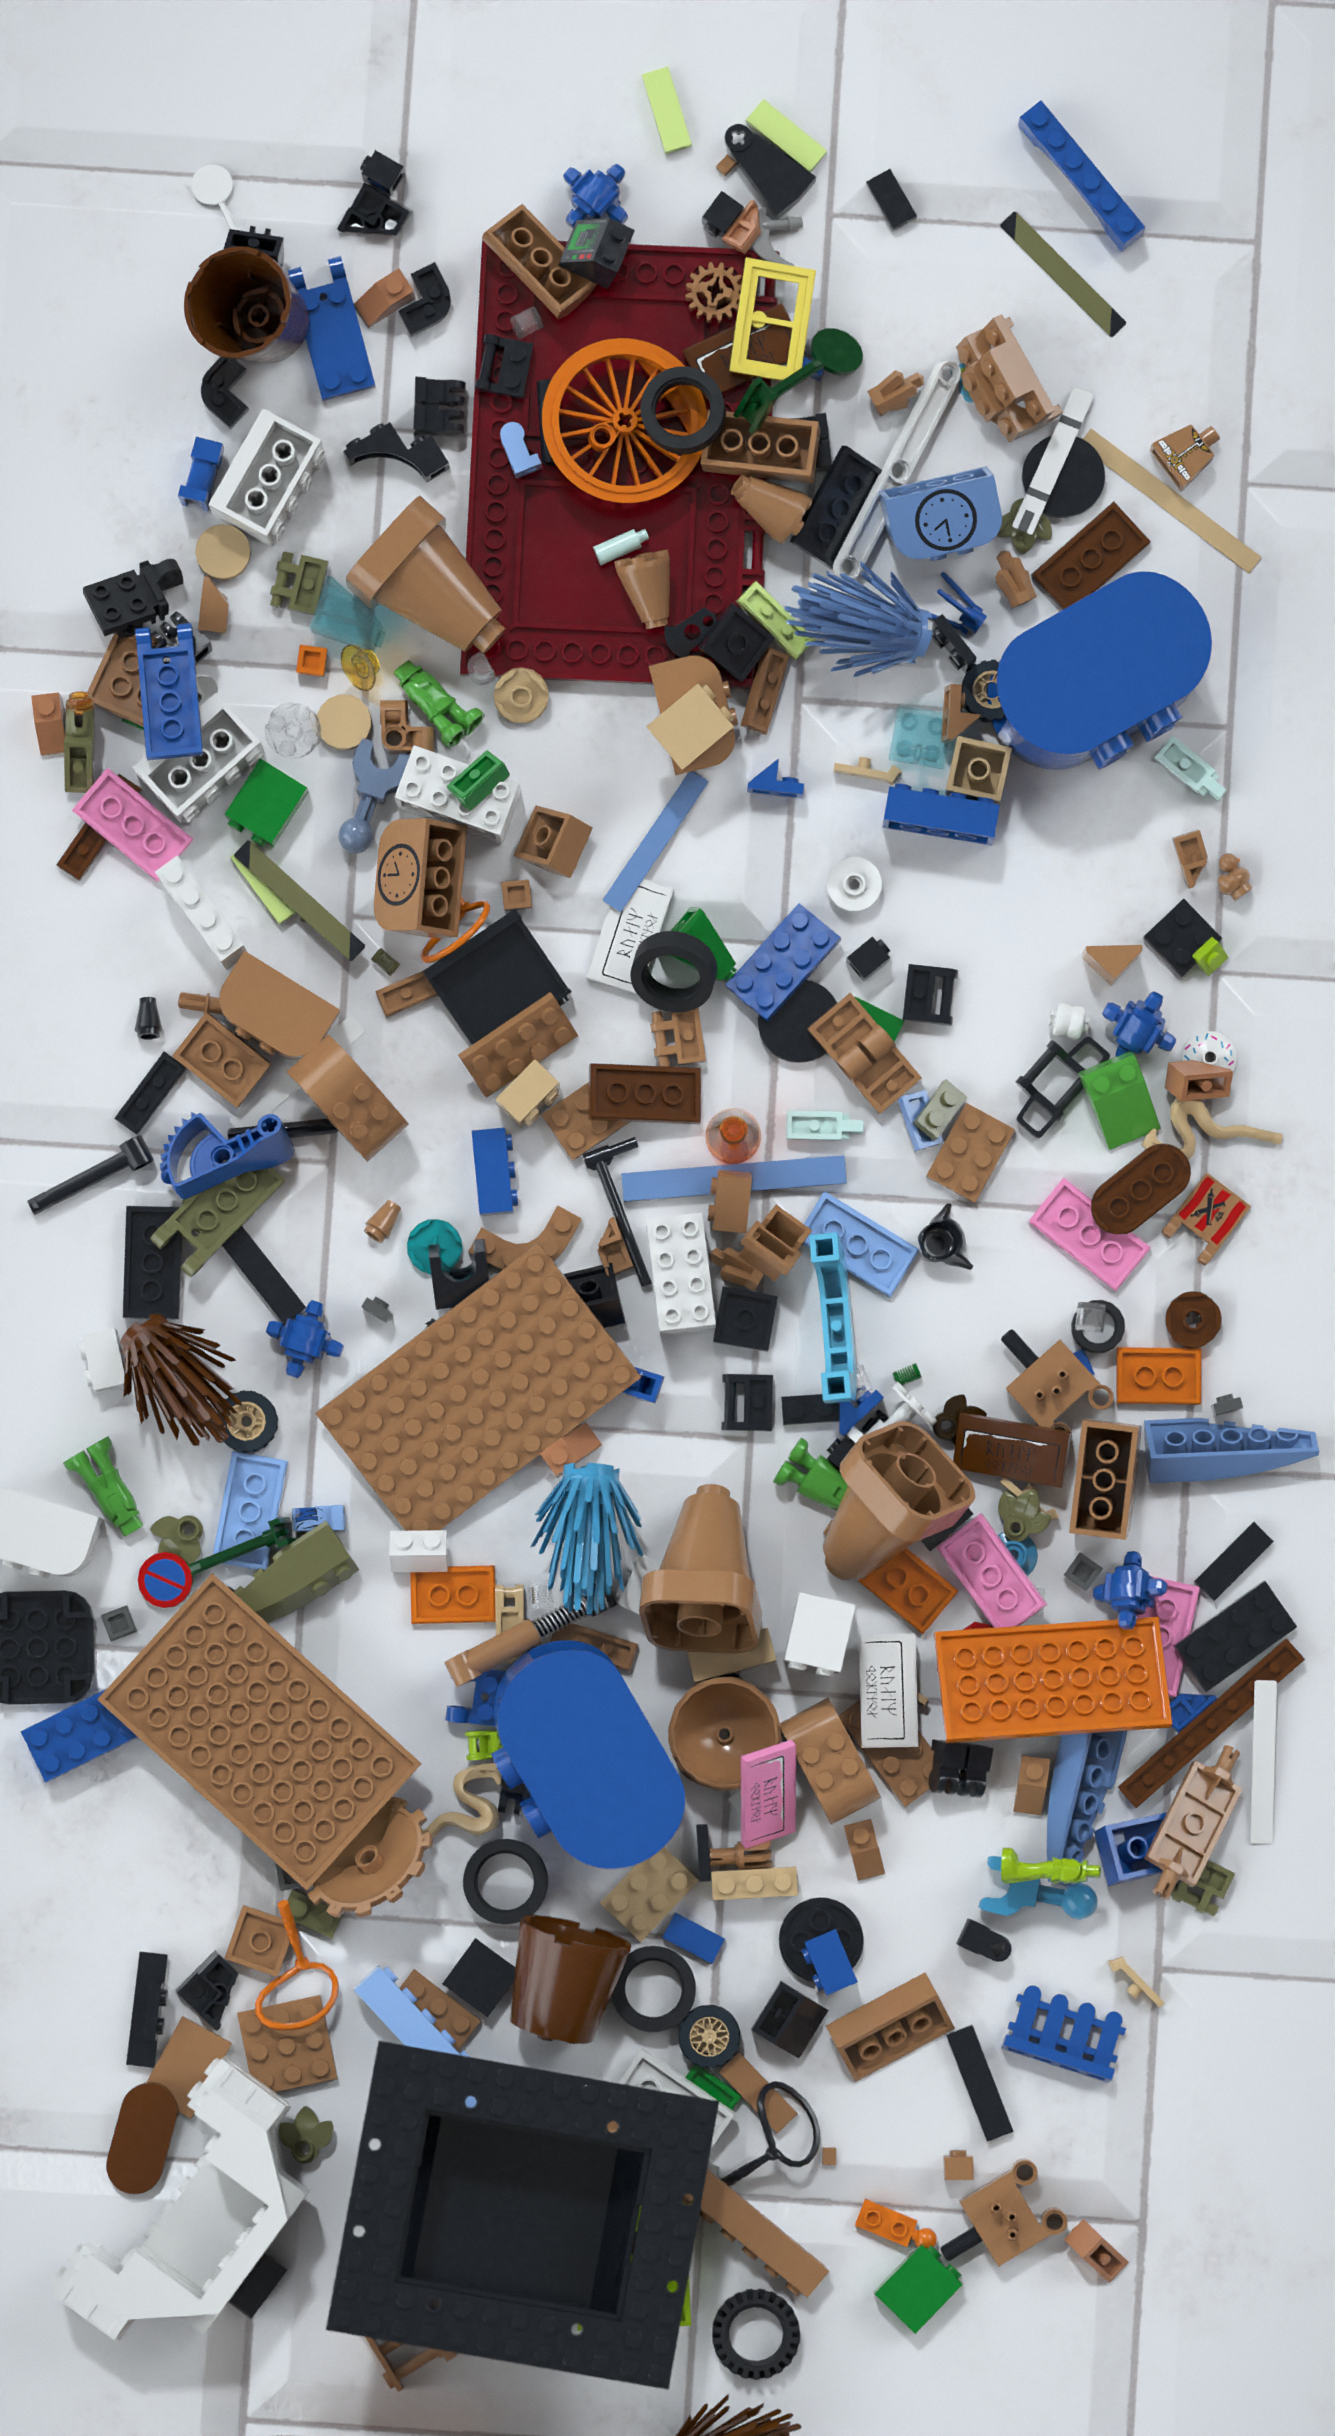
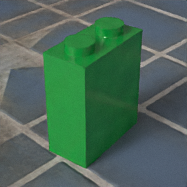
M260 758L224 814L226 819L229 820L227 824L242 833L243 829L253 835L251 840L265 848L268 844L274 848L309 793V790L303 784Z
M922 2244L916 2247L874 2290V2294L915 2334L963 2285L959 2280L962 2276L961 2273L951 2264L946 2267L939 2260L942 2255L932 2245L927 2249Z

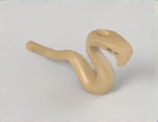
M1176 1098L1171 1104L1170 1118L1172 1124L1184 1142V1146L1179 1149L1187 1156L1188 1160L1194 1155L1196 1146L1195 1136L1187 1121L1188 1115H1192L1199 1126L1208 1135L1216 1139L1248 1137L1279 1145L1282 1142L1283 1134L1260 1130L1259 1128L1246 1125L1219 1126L1213 1121L1201 1100L1180 1101ZM1155 1128L1144 1138L1141 1145L1144 1149L1155 1144H1163L1157 1139V1130Z
M482 1763L461 1770L456 1774L453 1781V1789L458 1799L477 1810L480 1814L479 1818L458 1812H447L436 1817L423 1832H430L432 1837H434L446 1826H456L468 1833L479 1836L498 1828L501 1818L496 1806L488 1799L474 1795L466 1789L470 1781L486 1777H492L497 1785H501L503 1777L495 1763Z

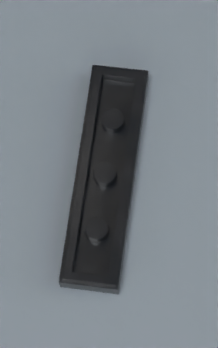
M241 1226L227 1240L223 1248L283 1324L286 1325L288 1318L293 1320L297 1314L306 1309V1306L243 1226Z
M973 2025L946 2034L987 2142L1014 2132Z

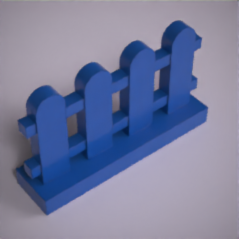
M1034 1985L1027 1987L1023 1995H1017L1016 2002L1021 2003L1015 2023L1010 2021L1007 2029L1012 2030V2034H1006L1001 2049L1107 2083L1112 2080L1115 2069L1110 2068L1109 2065L1110 2062H1117L1118 2056L1113 2055L1118 2035L1124 2036L1126 2028L1121 2027L1123 2019L1120 2013L1112 2011L1102 2021L1094 2018L1095 2007L1090 2003H1083L1078 2008V2011L1074 2012L1067 2009L1068 1999L1063 1994L1055 1995L1049 2004L1040 2001L1041 1990ZM1037 2008L1048 2012L1042 2031L1032 2029ZM1064 2017L1075 2020L1069 2040L1059 2037ZM1091 2026L1102 2029L1096 2049L1086 2046ZM1029 2036L1039 2039V2043L1029 2042ZM1056 2045L1065 2047L1066 2052L1055 2050ZM1083 2053L1093 2056V2060L1082 2059Z

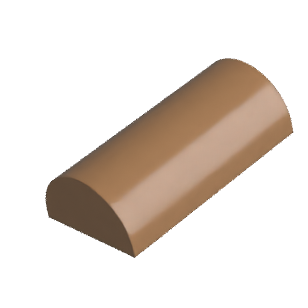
M523 204L489 228L482 236V240L558 319L564 318L575 310L597 285L558 266L565 248Z

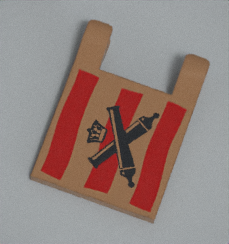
M1206 1173L1164 1227L1162 1234L1167 1238H1171L1181 1224L1186 1226L1208 1243L1197 1258L1198 1262L1202 1265H1207L1251 1206L1210 1174Z

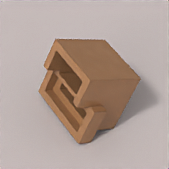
M776 1204L765 1217L762 1224L756 1221L740 1243L745 1247L739 1256L776 1282L781 1274L786 1276L802 1255V1252L799 1250L812 1230Z

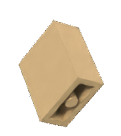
M699 683L696 684L646 726L682 770L734 727L731 721L735 718L725 706L720 709L713 700L717 696L707 684L703 687Z

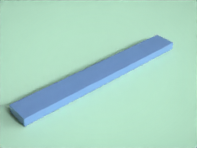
M844 1155L621 1173L624 1202L715 1195L710 1194L711 1178H717L718 1169L751 1172V1192L847 1184Z

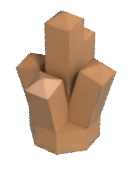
M895 370L880 384L867 392L880 416H883L890 411L907 408L909 398L916 395L917 388L924 385V377L916 372L904 379L903 373Z
M1001 551L996 557L1001 570L997 572L995 582L1008 599L1011 608H1015L1036 598L1037 595L1030 582L1029 572L1025 570L1020 558L1012 557L1010 551Z
M730 1247L723 1251L718 1248L710 1251L709 1261L722 1267L720 1272L723 1280L755 1291L764 1273L739 1256L741 1251L737 1252Z

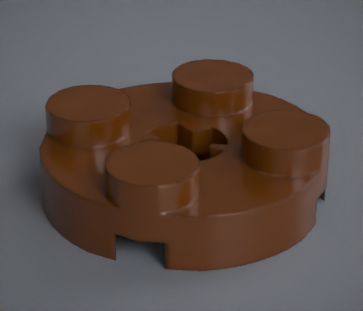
M1190 1291L1179 1295L1170 1303L1165 1313L1167 1332L1174 1342L1184 1347L1198 1348L1206 1345L1215 1338L1221 1327L1222 1317L1218 1305L1201 1292ZM1190 1312H1196V1317L1198 1315L1201 1317V1322L1196 1323L1195 1328L1189 1327L1190 1323L1186 1324L1185 1318L1190 1316Z

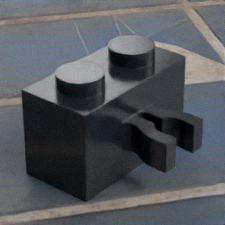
M250 226L249 232L229 229L224 249L231 247L254 248L269 255L282 268L284 262V237L271 235V229L269 228L265 229L264 234L256 233V226Z

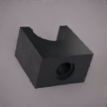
M485 1239L474 1240V1260L470 1265L461 1269H453L443 1262L439 1244L429 1245V1261L436 1310L453 1308L490 1280Z

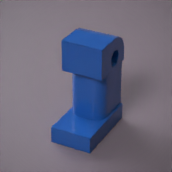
M196 436L191 453L192 464L186 486L180 485L178 492L181 505L187 506L188 501L193 500L200 502L203 511H209L210 507L208 504L211 499L218 469L220 470L223 460V443Z

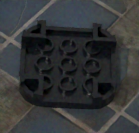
M66 1590L0 1593V1703L10 1705L71 1703L79 1701L86 1696L92 1688L95 1678L94 1615L92 1607L86 1598L76 1592Z

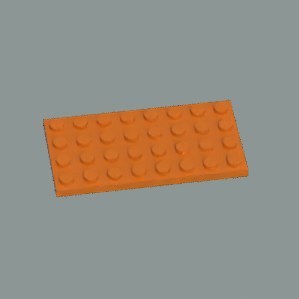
M1159 1617L1137 1618L1134 1628L1129 1630L1122 1629L1118 1624V1619L938 1631L934 1633L946 1743L1171 1728L1172 1726Z

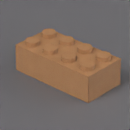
M708 410V413H707V420H708L709 415H710V410ZM726 412L724 426L719 436L711 445L702 450L701 466L704 472L813 484L821 429L817 421L767 416L761 428L754 434H751L748 431L751 424L743 416L736 419L733 416L734 412Z

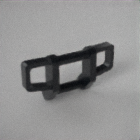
M1085 1037L1069 1053L1054 1040H1051L1046 1046L1048 1049L1028 1072L1015 1081L1030 1097L1018 1114L1016 1121L1036 1139H1040L1056 1120L1060 1121L1064 1116L1063 1112L1084 1089L1078 1072L1085 1070V1068L1076 1062L1072 1056L1088 1044L1102 1055L1103 1058L1099 1064L1109 1060V1052L1091 1037ZM1056 1057L1076 1074L1078 1078L1054 1105L1032 1083ZM1033 1101L1052 1116L1040 1131H1036L1023 1119L1024 1114Z

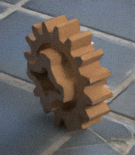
M709 262L707 270L699 266V275L693 273L690 275L693 283H686V289L691 291V293L685 295L686 301H693L689 305V310L697 309L698 319L703 315L707 316V323H710L712 318H716L720 324L722 323L723 316L731 320V311L738 312L737 302L739 303V293L741 292V285H738V283L741 281V275L733 277L734 268L730 267L726 271L722 262L718 268H714L713 263ZM713 276L708 282H702L704 279ZM724 278L730 282L733 290L726 287ZM718 283L719 294H717L712 303L711 292L714 291ZM697 295H699L700 298H704V300L707 303V307H704L699 302ZM724 303L729 304L725 308L717 310Z

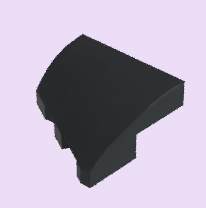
M364 183L351 207L346 211L337 230L340 232L397 236L413 210L369 184Z
M214 1950L175 1991L213 2029L218 2031L221 2027L220 2021L225 2006H228L232 1986L235 1985L238 1972Z

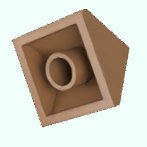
M1142 945L1086 946L1082 953L1083 960L1112 986L1142 952Z

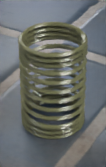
M382 948L371 958V961L375 962L376 965L379 964L378 967L380 969L383 968L382 970L389 976L400 965L398 961L396 962L394 958L392 959Z

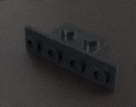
M139 1952L126 2065L155 2067L158 2035H163L165 2018H161L162 2006L166 2007L168 1990L164 1989L168 1954Z

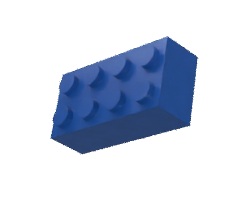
M895 784V787L889 786L882 828L992 846L1000 807L999 804H994V799L978 797V801L967 799V795L961 793H950V796L939 795L938 790L923 788L922 792L911 790L912 786L906 784Z
M105 1690L20 1731L45 1782H50L139 1738L97 1700Z

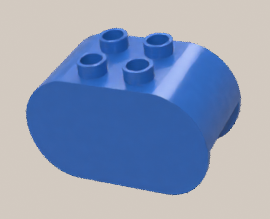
M1140 571L1126 574L1023 632L1005 649L999 661L997 684L993 682L988 684L987 697L995 698L998 696V701L1005 715L1003 719H993L991 721L997 736L1005 746L1012 748L1011 753L1016 757L1039 768L1052 770L1069 769L1079 766L1092 758L1100 770L1128 753L1127 750L1134 746L1130 739V736L1140 731L1146 742H1150L1176 726L1175 723L1183 718L1178 708L1199 684L1210 661L1212 636L1203 608L1184 586L1172 578L1155 572ZM987 699V703L992 705L991 700Z
M559 1640L534 1647L516 1659L504 1673L496 1690L493 1708L494 1722L503 1747L491 1755L510 1790L524 1782L531 1796L519 1804L538 1839L553 1832L560 1846L571 1856L585 1864L605 1869L630 1867L655 1855L670 1841L681 1823L685 1809L684 1786L679 1774L612 1660L595 1646L574 1640Z

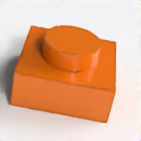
M300 645L296 673L324 677L328 649Z

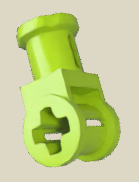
M477 1730L465 1732V1736L468 1737L469 1750L466 1760L491 1759V1754L503 1747L499 1744L501 1741L497 1731ZM477 1738L479 1739V1752L477 1751Z

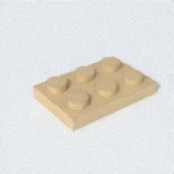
M663 1847L649 1859L636 1864L600 1904L642 1942L699 1880Z

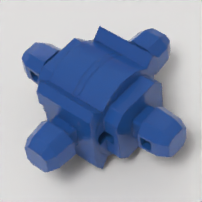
M619 164L612 165L606 171L607 175L600 170L593 174L588 169L582 176L581 172L572 167L568 168L563 174L565 182L571 187L570 192L573 193L571 203L575 210L572 209L565 220L572 229L577 220H584L585 218L587 220L611 218L621 224L627 221L628 215L619 206L621 201L618 200L620 198V189L617 184H620L626 173Z
M1153 991L1147 996L1145 1001L1138 1000L1136 1004L1133 1001H1129L1124 1010L1120 1009L1121 1006L1115 1003H1107L1102 1015L1110 1022H1116L1113 1034L1117 1036L1116 1041L1119 1043L1115 1057L1128 1051L1133 1054L1134 1052L1141 1054L1142 1050L1150 1053L1155 1044L1164 1051L1172 1050L1176 1043V1038L1167 1031L1165 1033L1162 1032L1166 1020L1161 1018L1163 1013L1159 1010L1163 1003V996Z
M311 1300L305 1310L307 1313L306 1317L297 1314L295 1320L288 1318L285 1327L281 1322L270 1321L268 1323L266 1333L276 1339L281 1337L279 1345L286 1348L284 1355L292 1358L291 1362L288 1361L286 1373L289 1376L299 1378L305 1368L303 1363L313 1364L315 1358L322 1360L325 1352H327V1356L336 1358L342 1355L344 1346L336 1340L331 1339L329 1341L331 1333L324 1330L325 1323L318 1321L319 1317L322 1318L324 1310L323 1304Z
M1130 1551L1124 1557L1123 1566L1116 1567L1113 1574L1106 1573L1105 1584L1098 1585L1093 1589V1598L1099 1602L1109 1604L1111 1609L1119 1613V1626L1122 1629L1129 1630L1134 1628L1137 1615L1144 1614L1147 1607L1154 1608L1155 1597L1162 1596L1167 1592V1583L1162 1579L1150 1576L1149 1572L1142 1568L1141 1555L1136 1551Z

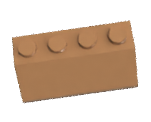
M926 1972L826 2025L855 2082L955 2029Z

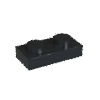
M823 1394L781 1397L783 1425L839 1422L838 1403L825 1404Z

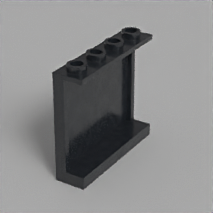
M516 909L469 939L451 954L422 971L471 1045L551 992L558 1004L562 1006L570 1000L567 995L572 992L528 930Z

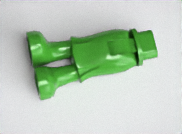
M410 660L399 666L393 673L400 680L399 685L404 689L409 699L427 715L429 722L434 723L441 733V741L447 748L455 746L464 735L468 736L485 717V714L478 708H473L469 711L462 709L456 703V699L445 691L435 677L423 670L421 666L416 667ZM448 714L455 723H451L444 715Z
M107 1436L86 1449L101 1470V1475L97 1476L84 1450L66 1460L63 1464L68 1471L77 1472L87 1484L86 1488L96 1498L103 1514L110 1522L114 1523V1528L119 1527L125 1537L142 1527L143 1524L138 1517L140 1512L137 1510L131 1492L122 1481L118 1469H115L111 1462L109 1451L112 1447V1441Z

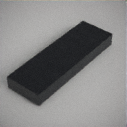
M164 1051L114 1119L138 1136L187 1068Z
M1252 1522L1194 1582L1215 1601L1274 1541L1255 1522Z

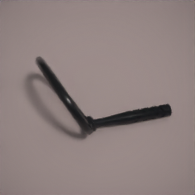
M774 2081L764 2085L758 2093L756 2105L769 2148L766 2149L763 2156L741 2166L738 2170L722 2178L721 2180L728 2186H732L742 2180V2178L747 2177L769 2160L779 2159V2161L789 2167L800 2168L809 2164L816 2156L820 2144L818 2120L807 2100L793 2087L783 2082ZM771 2089H781L792 2095L802 2105L811 2121L813 2144L805 2159L792 2161L776 2148L764 2107L765 2095Z

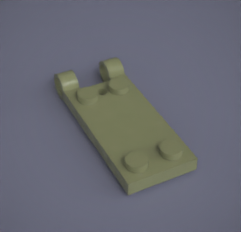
M273 1167L242 1173L190 1197L157 1229L150 1240L161 1249L177 1232L185 1238L196 1251L180 1268L192 1278L227 1240L285 1183L286 1179ZM192 1230H198L199 1235L193 1236L191 1233Z

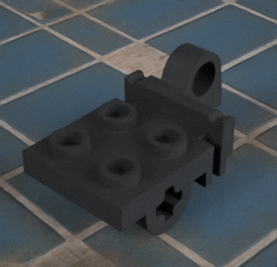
M173 558L163 560L158 564H150L146 560L139 563V575L136 574L135 570H131L83 587V595L104 637L117 633L121 638H128L135 635V629L142 628L143 623L151 621L152 624H155L156 616H159L161 621L165 620V615L169 614V604L162 591L184 584L183 574L177 561Z

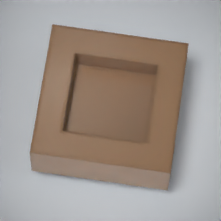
M529 879L501 882L504 911L532 908Z

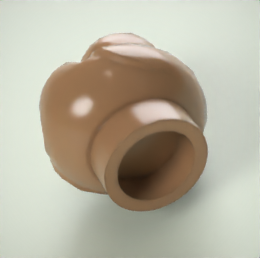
M1226 853L1220 857L1219 866L1220 869L1229 874L1219 876L1217 881L1218 889L1222 894L1231 895L1233 900L1236 901L1252 889L1249 883L1250 873L1246 868H1238L1240 858L1231 853Z

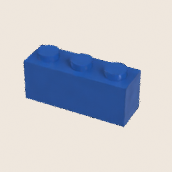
M505 1127L472 1130L480 1216L514 1213L513 1206H518L517 1189L511 1190L510 1179L516 1178L514 1161L509 1162L508 1151L513 1150L512 1134H506Z

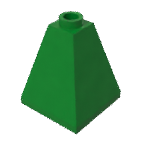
M690 907L670 931L687 933L704 942L713 952L717 962L716 980L729 981L737 971L734 967L736 965L734 959L705 912L701 908ZM664 955L697 971L692 963L681 957Z

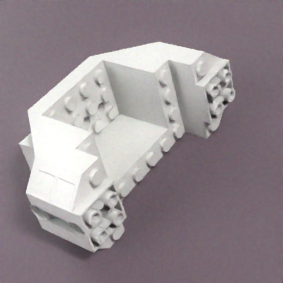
M227 2056L221 2060L218 2058L214 2059L204 2072L208 2075L205 2082H197L187 2095L191 2099L188 2106L196 2111L194 2114L218 2131V2133L212 2137L204 2148L208 2151V2154L204 2152L194 2167L198 2169L193 2178L187 2176L177 2189L181 2192L175 2202L170 2199L160 2212L164 2215L163 2219L158 2225L153 2222L143 2235L147 2238L146 2242L141 2247L136 2245L126 2254L123 2260L119 2259L102 2245L98 2247L91 2241L85 2245L80 2243L67 2258L71 2262L66 2269L63 2266L50 2281L54 2285L50 2293L113 2340H121L135 2319L178 2316L204 2335L310 2192L308 2188L286 2173L275 2129L290 2110L289 2103Z

